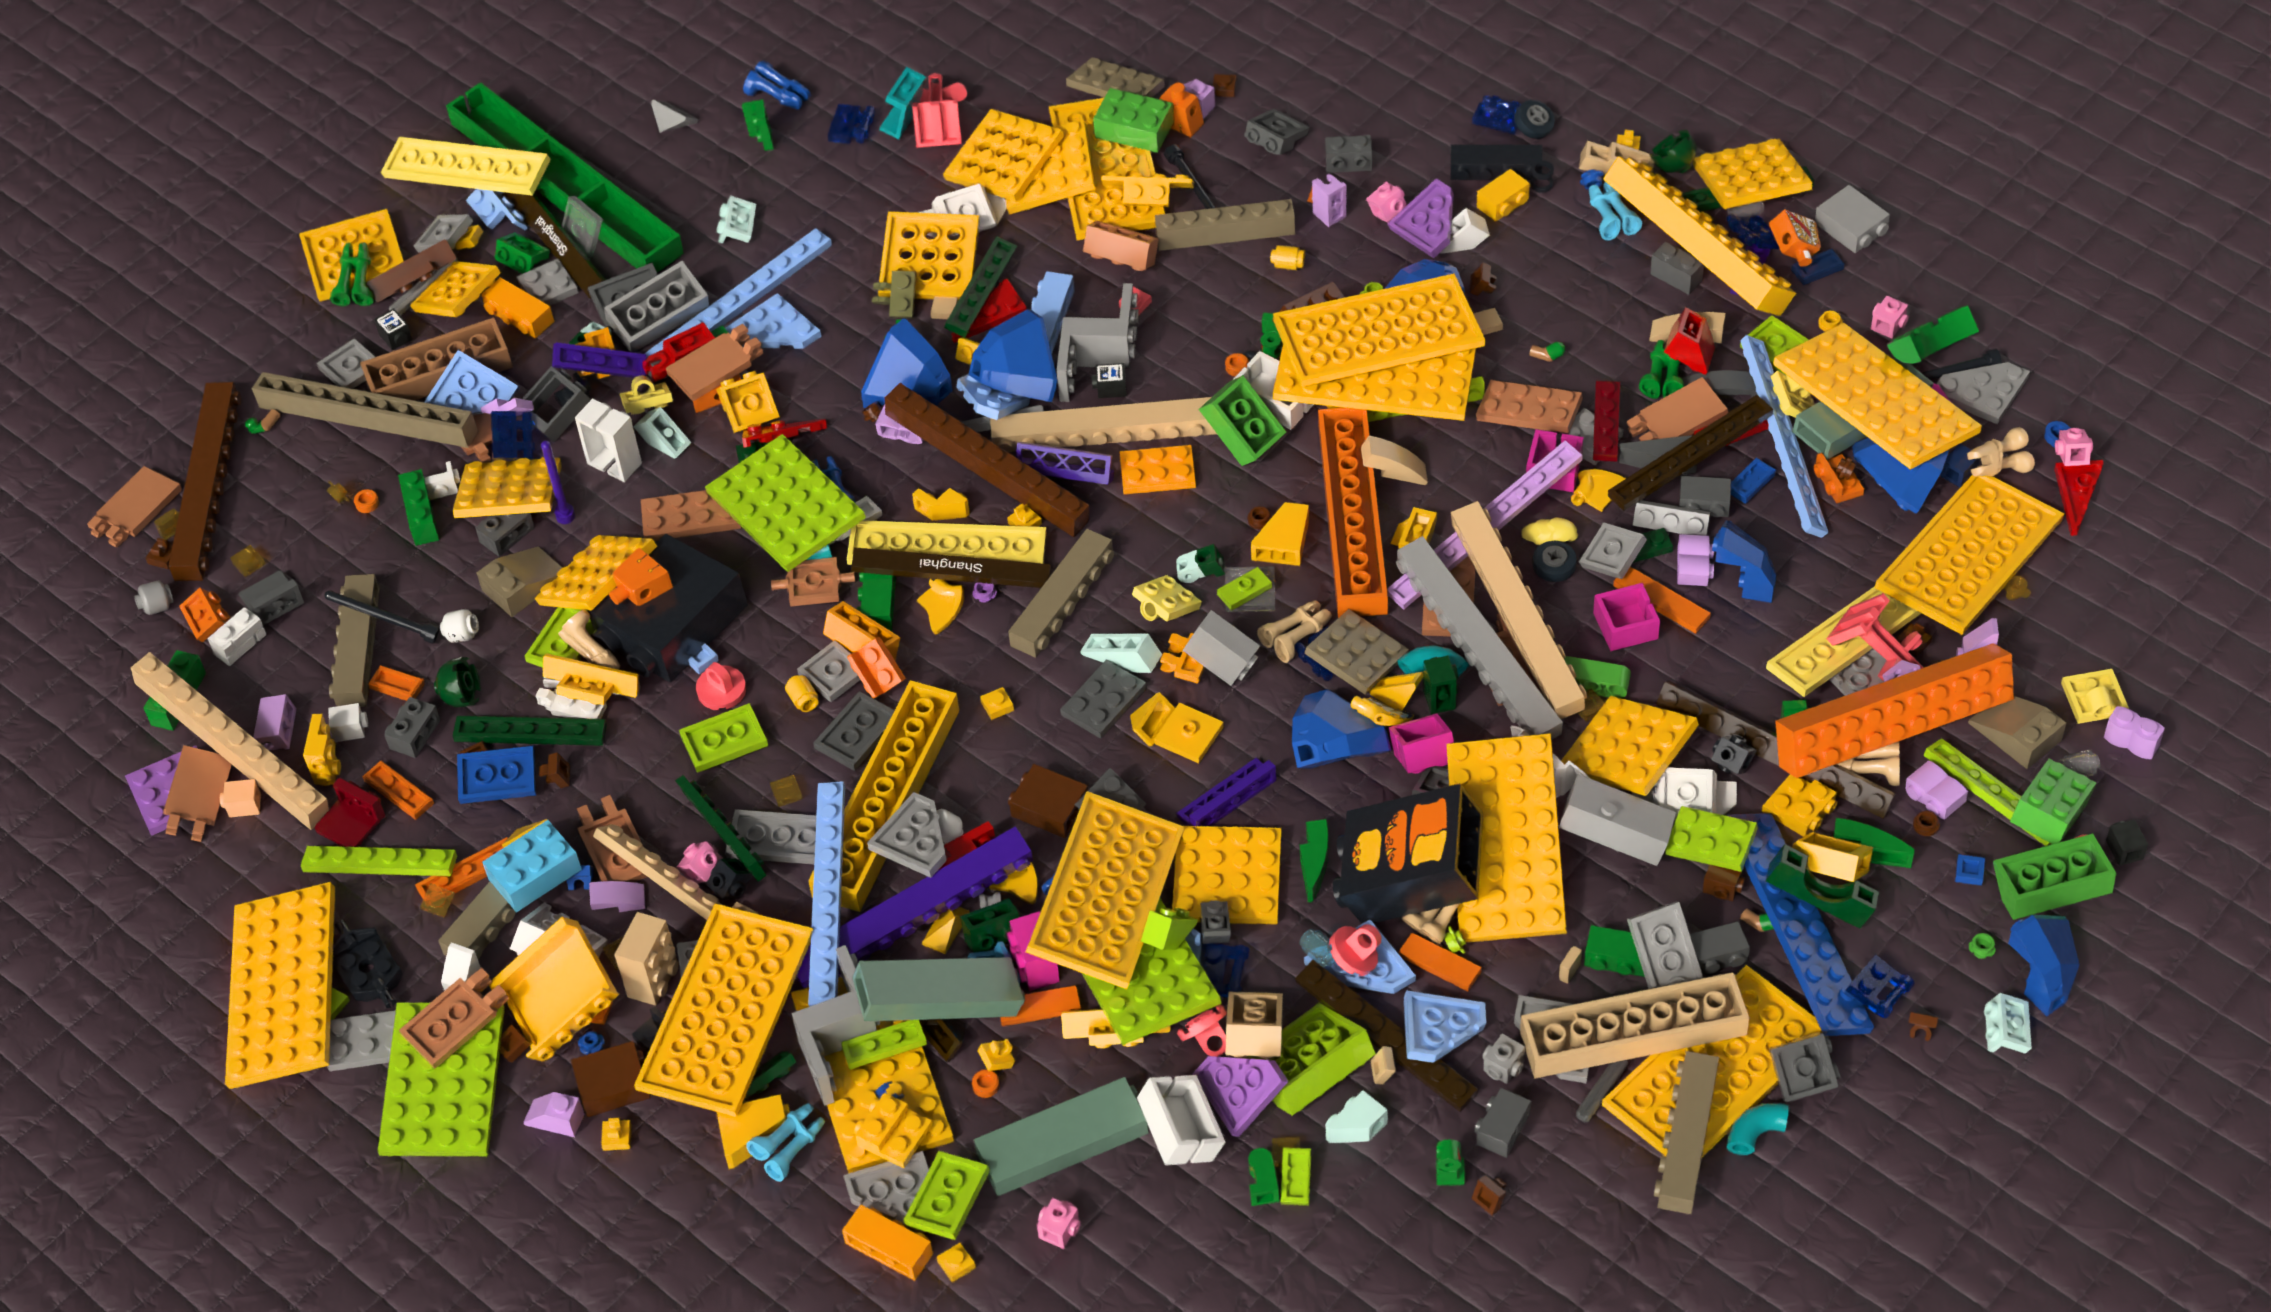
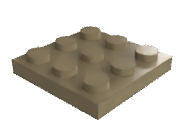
M1348 609L1306 647L1304 654L1366 695L1398 665L1397 660L1408 653L1409 649Z

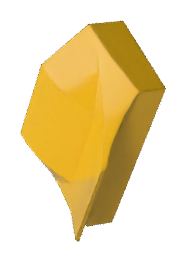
M1413 507L1410 517L1398 524L1390 544L1402 548L1422 536L1430 543L1437 521V513Z

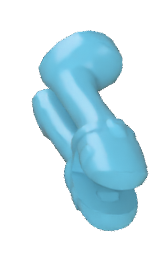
M1607 182L1603 184L1604 194L1601 193L1597 185L1590 186V203L1600 212L1603 218L1599 226V233L1604 240L1616 238L1620 228H1622L1626 235L1636 234L1641 229L1642 221L1640 217L1622 202L1618 191ZM1610 207H1614L1618 216L1614 214Z
M807 1103L796 1111H790L782 1125L769 1136H755L747 1143L749 1153L754 1158L763 1161L768 1159L792 1132L796 1137L764 1165L767 1174L776 1181L780 1182L786 1178L792 1159L807 1143L815 1140L816 1135L825 1123L822 1117L810 1123L807 1128L801 1123L813 1111L814 1108L811 1104Z

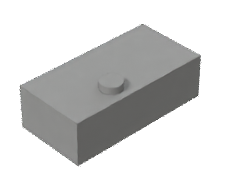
M681 261L604 307L606 321L628 351L635 353L709 307L707 293L684 262Z
M1577 774L1568 794L1558 828L1658 866L1668 845L1676 812Z

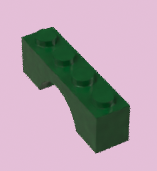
M1786 844L1783 845L1769 863L1766 882L1859 929L1876 910L1878 891L1857 880L1843 885H1833L1817 879L1809 870L1808 856Z

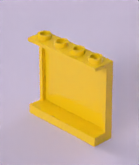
M561 917L495 976L489 985L491 990L499 985L506 992L509 998L507 1004L525 1038L531 1043V1050L526 1054L527 1058L542 1062L550 1059L556 1050L572 1040L574 1034L582 1027L590 1024L592 1018L601 1010L609 1007L611 1002L619 995L579 922L565 917Z

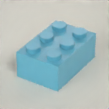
M546 820L482 862L489 881L515 912H518L582 870L577 853L549 820Z

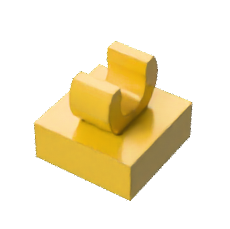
M1625 130L1624 135H1618L1617 143L1639 150L1640 136H1634L1633 130Z
M1024 504L1017 506L1014 509V513L1007 517L1010 526L1039 527L1042 525L1041 517Z
M1008 1039L983 1043L978 1049L988 1071L1009 1069L1015 1063L1011 1054L1012 1046Z
M608 1118V1121H603L601 1142L603 1151L630 1149L632 1126L630 1120Z

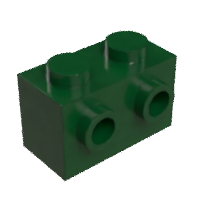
M1449 656L1433 657L1423 661V692L1431 715L1456 709V695L1458 694L1456 680L1458 679V671L1455 664L1451 665Z
M1010 899L960 916L965 942L973 953L985 952L995 948L997 942L1009 943L1007 932L1011 931L1009 921L1020 918L1019 912Z

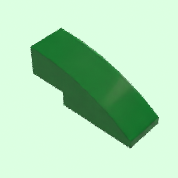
M1836 818L1833 837L1873 847L1870 863L1911 868L1914 848L1895 836L1873 826L1853 820Z
M1327 819L1306 822L1308 844L1299 845L1300 863L1308 902L1314 901L1325 877L1328 863Z

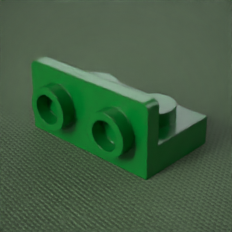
M764 100L742 103L749 136H757L758 142H763L765 151L774 150L772 131Z
M515 232L497 239L495 260L524 274L533 270L535 263L549 258L550 250Z

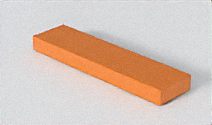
M1631 566L1623 579L1616 578L1614 580L1613 586L1618 589L1643 583L1650 598V604L1653 605L1655 611L1695 634L1710 619L1711 613Z
M508 837L456 863L451 876H430L415 884L426 906L430 907L486 878L487 874L482 862L503 849L502 844Z

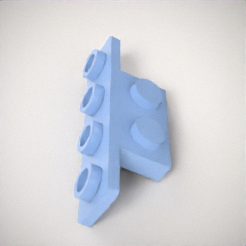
M476 189L466 200L486 226L492 230L505 215H507L512 223L525 231L529 228L523 221L525 217L518 210H514V203L502 195L504 192Z

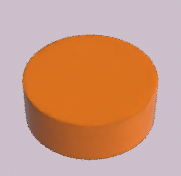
M1240 353L1229 355L1225 360L1226 372L1231 376H1237L1244 367L1247 368L1249 360Z
M365 489L355 495L354 503L359 512L370 513L379 506V499L375 491Z
M988 1070L978 1071L972 1078L974 1093L982 1098L994 1096L1000 1087L997 1074Z

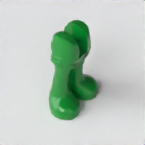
M345 243L339 260L341 264L339 280L331 291L330 301L337 306H347L350 304L352 297L356 304L370 306L374 302L373 292L366 286L367 269L371 264L368 244L360 243L358 257H353L352 243ZM356 269L354 284L350 293L351 270Z
M1664 340L1657 341L1654 350L1650 353L1652 361L1650 374L1643 375L1639 382L1640 391L1652 399H1657L1660 396L1661 377L1664 367H1667V375L1663 385V398L1685 387L1682 378L1678 377L1681 362L1672 359L1668 354L1664 353Z

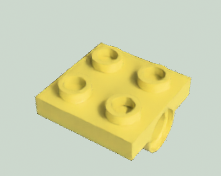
M1779 371L1770 376L1774 385L1773 390L1780 401V409L1785 415L1796 418L1797 414L1815 405L1811 393L1789 376Z
M639 375L633 379L631 391L620 393L626 413L631 412L633 415L643 413L649 407L654 406L655 409L668 406L669 402H673L666 382L653 385L650 378L644 375ZM645 383L649 385L646 392L640 393L637 391L640 384Z
M1168 575L1135 586L1132 593L1135 598L1141 601V614L1148 621L1163 618L1168 622L1199 610L1202 603L1191 591L1186 590L1174 578Z
M2113 669L2062 678V687L2078 724L2108 719L2116 706L2129 709Z

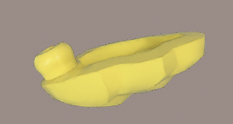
M1559 517L1540 519L1524 526L1521 532L1522 538L1536 545H1541L1547 541L1572 542L1578 537L1577 528L1574 523Z

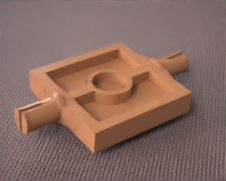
M837 557L805 560L790 570L786 575V579L771 580L772 590L787 589L791 607L839 602L841 583L856 582L855 572L840 573Z

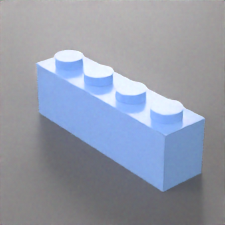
M1046 271L1044 279L1039 281L1038 295L1033 297L1031 309L1044 320L1052 354L1062 327L1063 317L1066 316L1074 294L1073 275Z

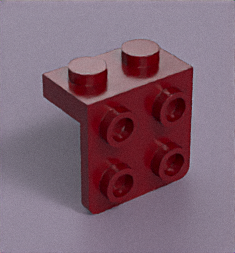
M338 778L333 784L338 800L315 825L316 833L342 847H359L385 817L380 803L381 799L374 792H366L360 789L352 781L347 782Z

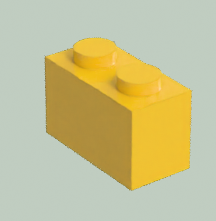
M1509 169L1477 191V208L1497 222L1502 217L1509 215L1515 208L1527 202L1529 199L1530 183L1512 169Z

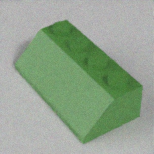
M2093 834L1993 861L2001 899L2013 920L2113 893L2116 872Z

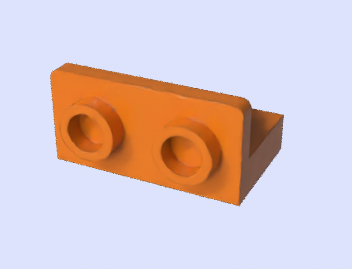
M1819 453L1816 457V464H1814V472L1818 478L1822 479L1827 494L1833 497L1836 504L1863 495L1864 488L1854 472H1852L1848 480L1844 478L1838 479L1839 473L1835 472L1841 459L1846 460L1843 454L1826 460L1823 453Z
M201 587L179 607L196 639L204 642L218 628L223 626L230 619V616L220 605V597L215 592H208Z
M880 636L847 656L851 668L858 674L865 690L873 699L885 694L906 679Z

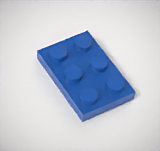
M533 746L457 754L458 800L460 804L536 796L535 750Z

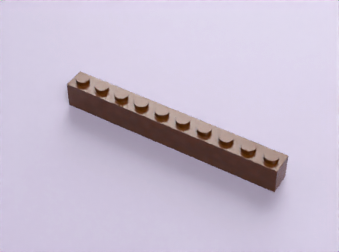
M234 382L205 384L168 566L174 581H203L205 571L209 569L208 554L213 548L212 533L216 532L215 518L216 514L220 512L219 498L224 492L222 482L223 477L227 476L226 462L231 456L230 442L234 440L233 426L238 420L237 406L241 404V394L236 390Z
M899 383L885 397L886 416L1018 502L1027 505L1035 513L1072 537H1075L1089 522V505L908 387Z

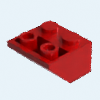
M1685 307L1671 328L1664 353L1668 354L1672 359L1686 364L1693 371L1706 375L1715 349L1706 318Z

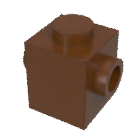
M1709 865L1704 877L1703 893L1713 895L1721 900L1726 899L1733 902L1736 893L1742 892L1746 878L1742 877V872Z

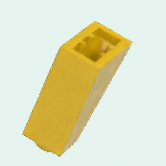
M1285 502L1252 540V561L1300 566L1309 524V505Z
M781 1095L742 1103L737 1117L717 1112L724 1153L729 1169L737 1167L752 1156L747 1149V1143L753 1137L769 1136L787 1119L790 1109L788 1104L783 1105Z

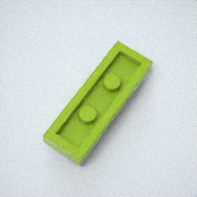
M908 1020L841 1042L849 1070L927 1045L919 1020Z

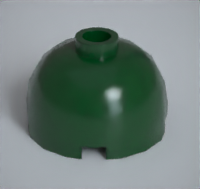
M1688 130L1678 131L1680 135L1675 138L1671 134L1652 149L1654 154H1649V156L1659 169L1666 173L1678 171L1683 173L1690 169V163L1694 160L1697 149L1696 143Z
M468 657L451 659L444 663L437 672L436 680L434 681L435 692L450 706L468 707L475 705L479 701V698L474 699L475 690H481L480 679L475 665H469L466 661L469 660Z

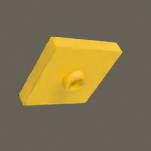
M1179 703L1154 738V743L1196 763H1200L1223 729L1224 722Z

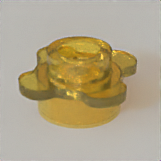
M330 480L328 481L331 486L326 491L339 504L344 499L347 502L350 501L345 496L348 491L339 482L334 485Z
M2013 576L2003 588L2007 593L2006 598L2011 601L2020 597L2028 598L2031 593L2027 589V581L2021 576Z

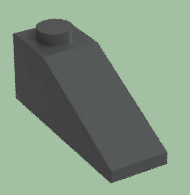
M1692 435L1620 443L1619 463L1643 468ZM1697 464L1681 475L1696 473Z

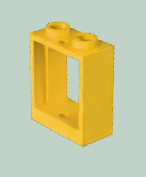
M1811 832L1797 840L1792 848L1808 856L1810 871L1852 882L1869 872L1873 847Z

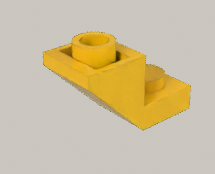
M919 488L912 494L914 509L932 521L965 518L970 515L967 497L951 488L946 490L938 499L931 493H926Z

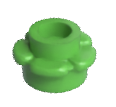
M1979 933L1969 943V950L1974 953L1975 957L1985 959L1987 956L1991 957L1996 951L1994 939L1986 933Z

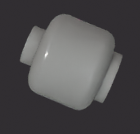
M159 580L140 585L138 587V595H134L138 610L143 608L147 615L166 611L169 609L170 603L173 602L168 584L164 585Z

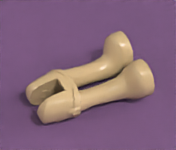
M1317 600L1298 607L1296 612L1286 618L1262 625L1258 628L1257 635L1265 647L1271 648L1274 646L1277 657L1282 662L1287 663L1295 656V644L1312 633L1320 632L1330 621L1332 614L1327 609L1319 611L1321 605ZM1299 623L1301 624L1299 627L1283 634L1285 631L1292 628L1293 626Z
M586 609L576 613L562 626V630L558 635L564 642L580 653L588 663L620 669V663L611 651L595 641L586 630V624L590 619V614Z
M1899 741L1840 762L1838 765L1856 774H1883L1886 776L1889 785L1899 786ZM1880 758V760L1855 761L1856 759Z
M1459 904L1443 907L1437 917L1436 915L1440 908L1403 916L1402 920L1418 933L1440 944L1445 937V931Z

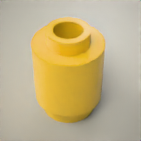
M1277 245L1276 249L1271 251L1270 261L1274 263L1275 268L1303 269L1305 250H1300L1299 247Z
M796 675L788 680L785 691L796 708L802 712H810L815 709L819 703L818 694L807 677Z

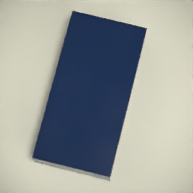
M1830 249L1812 256V263L1808 266L1801 267L1797 262L1792 264L1791 271L1802 285H1806L1844 270V263L1835 251Z

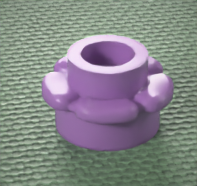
M976 583L972 594L976 600L979 599L980 602L986 603L996 597L997 590H995L993 584Z

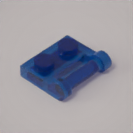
M1213 943L1202 944L1201 966L1219 996L1228 997L1229 992H1241L1240 982L1244 963L1250 953V949L1247 946L1236 945L1234 947ZM1228 958L1235 959L1230 983L1227 985L1222 984Z
M1875 954L1848 986L1846 991L1879 1017L1887 1018L1892 1013L1893 1006L1902 995L1913 988L1914 980L1908 975L1900 974ZM1887 983L1893 984L1895 988L1885 1000H1879L1877 995Z

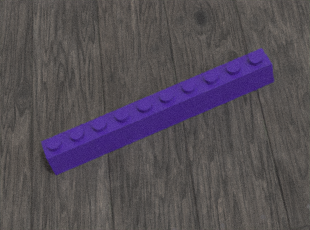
M1015 826L938 870L931 878H924L840 927L839 947L846 945L849 954L854 953L858 963L859 961H866L877 950L889 948L896 939L902 936H910L917 930V927L924 923L934 922L943 912L955 910L962 904V901L969 897L974 898L981 895L988 886L1002 883L1009 874L1016 870L1022 871L1026 869L1030 862L1033 861L1032 851ZM811 944L796 976L803 989L809 987ZM838 964V976H840L841 972Z

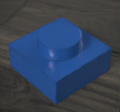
M1958 854L1955 882L1982 886L1985 858Z

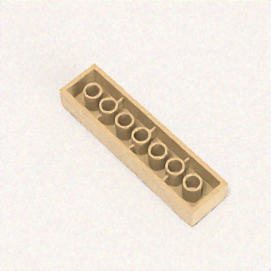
M1728 973L1521 1015L1520 1034L1534 1078L1745 1036L1748 1031L1749 1016L1734 973Z

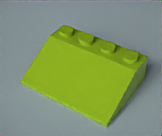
M1318 1003L1282 1029L1281 1057L1263 1059L1259 1056H1247L1244 1059L1272 1060L1277 1063L1289 1082L1273 1098L1272 1102L1293 1116L1303 1110L1306 1105L1317 1097L1322 1096L1333 1085L1342 1081L1352 1071L1364 1065L1367 1060L1376 1054L1366 1029Z

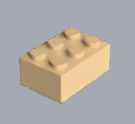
M637 912L615 953V958L627 997L656 1006L660 998L665 996L671 976L677 973L679 961L676 957L675 947L673 946L666 920Z
M1229 992L1226 1023V1055H1232L1235 1058L1259 1056L1263 1059H1272L1274 1057H1281L1283 993Z

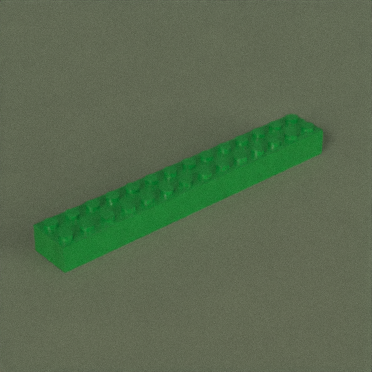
M481 82L465 92L470 109L469 113L465 98L462 95L446 105L451 125L478 146L547 154L551 160L536 191L636 269L652 263L658 273L684 254L681 238L677 232Z

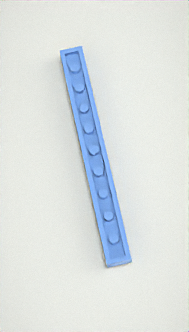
M815 228L664 340L703 322L710 332L722 325L724 326L832 246L831 239ZM664 340L645 353L646 359L663 349Z
M1746 335L1740 340L1743 354L1747 359L1750 368L1749 372L1753 377L1757 394L1773 408V415L1767 418L1768 428L1772 433L1775 449L1782 463L1781 467L1786 474L1788 487L1792 492L1795 501L1794 505L1801 519V526L1806 533L1822 538L1829 532L1796 435L1792 432L1793 427L1790 418L1781 411L1779 398L1773 390L1774 385L1770 376L1774 374L1764 342Z
M843 781L818 783L809 1007L837 997L839 963L836 948H839L845 808V785Z

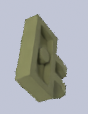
M892 271L891 284L886 282L874 283L873 289L891 291L890 298L882 296L873 297L872 303L890 305V318L914 319L916 272Z

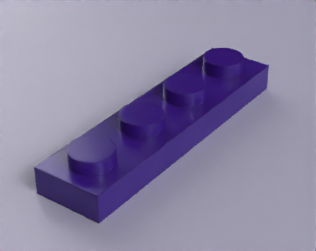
M557 342L553 344V368L635 378L639 375L645 376L643 361L646 360V354Z

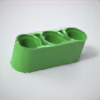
M1565 656L1566 664H1571L1575 671L1576 683L1578 685L1582 684L1586 694L1624 698L1627 695L1631 677L1629 668L1618 664Z

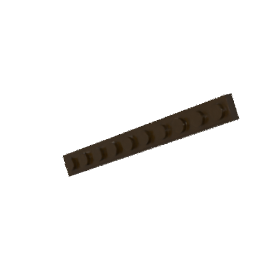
M1670 680L1664 682L1656 705L1669 711L1696 717L1699 723L1698 726L1720 737L1732 736L1733 734L1739 735L1747 740V745L1757 750L1755 753L1757 756L1779 766L1776 733ZM1838 764L1801 777L1811 783L1814 780L1819 781L1837 792V796L1883 819L1887 817L1897 795Z

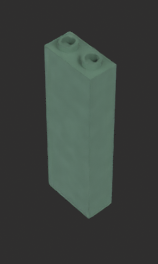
M1894 358L1896 362L1932 388L1933 382L1911 364ZM1821 401L1797 414L1792 431L1818 454L1823 453L1826 460L1867 437Z
M1011 957L859 961L852 977L864 1021L1016 1017L1025 1001L1024 991L1020 989L1018 983V971L1014 968Z
M1123 1077L974 1139L976 1154L980 1162L989 1166L990 1172L987 1177L997 1197L1148 1134L1147 1121L1137 1102L1138 1093L1135 1086H1129L1126 1078Z

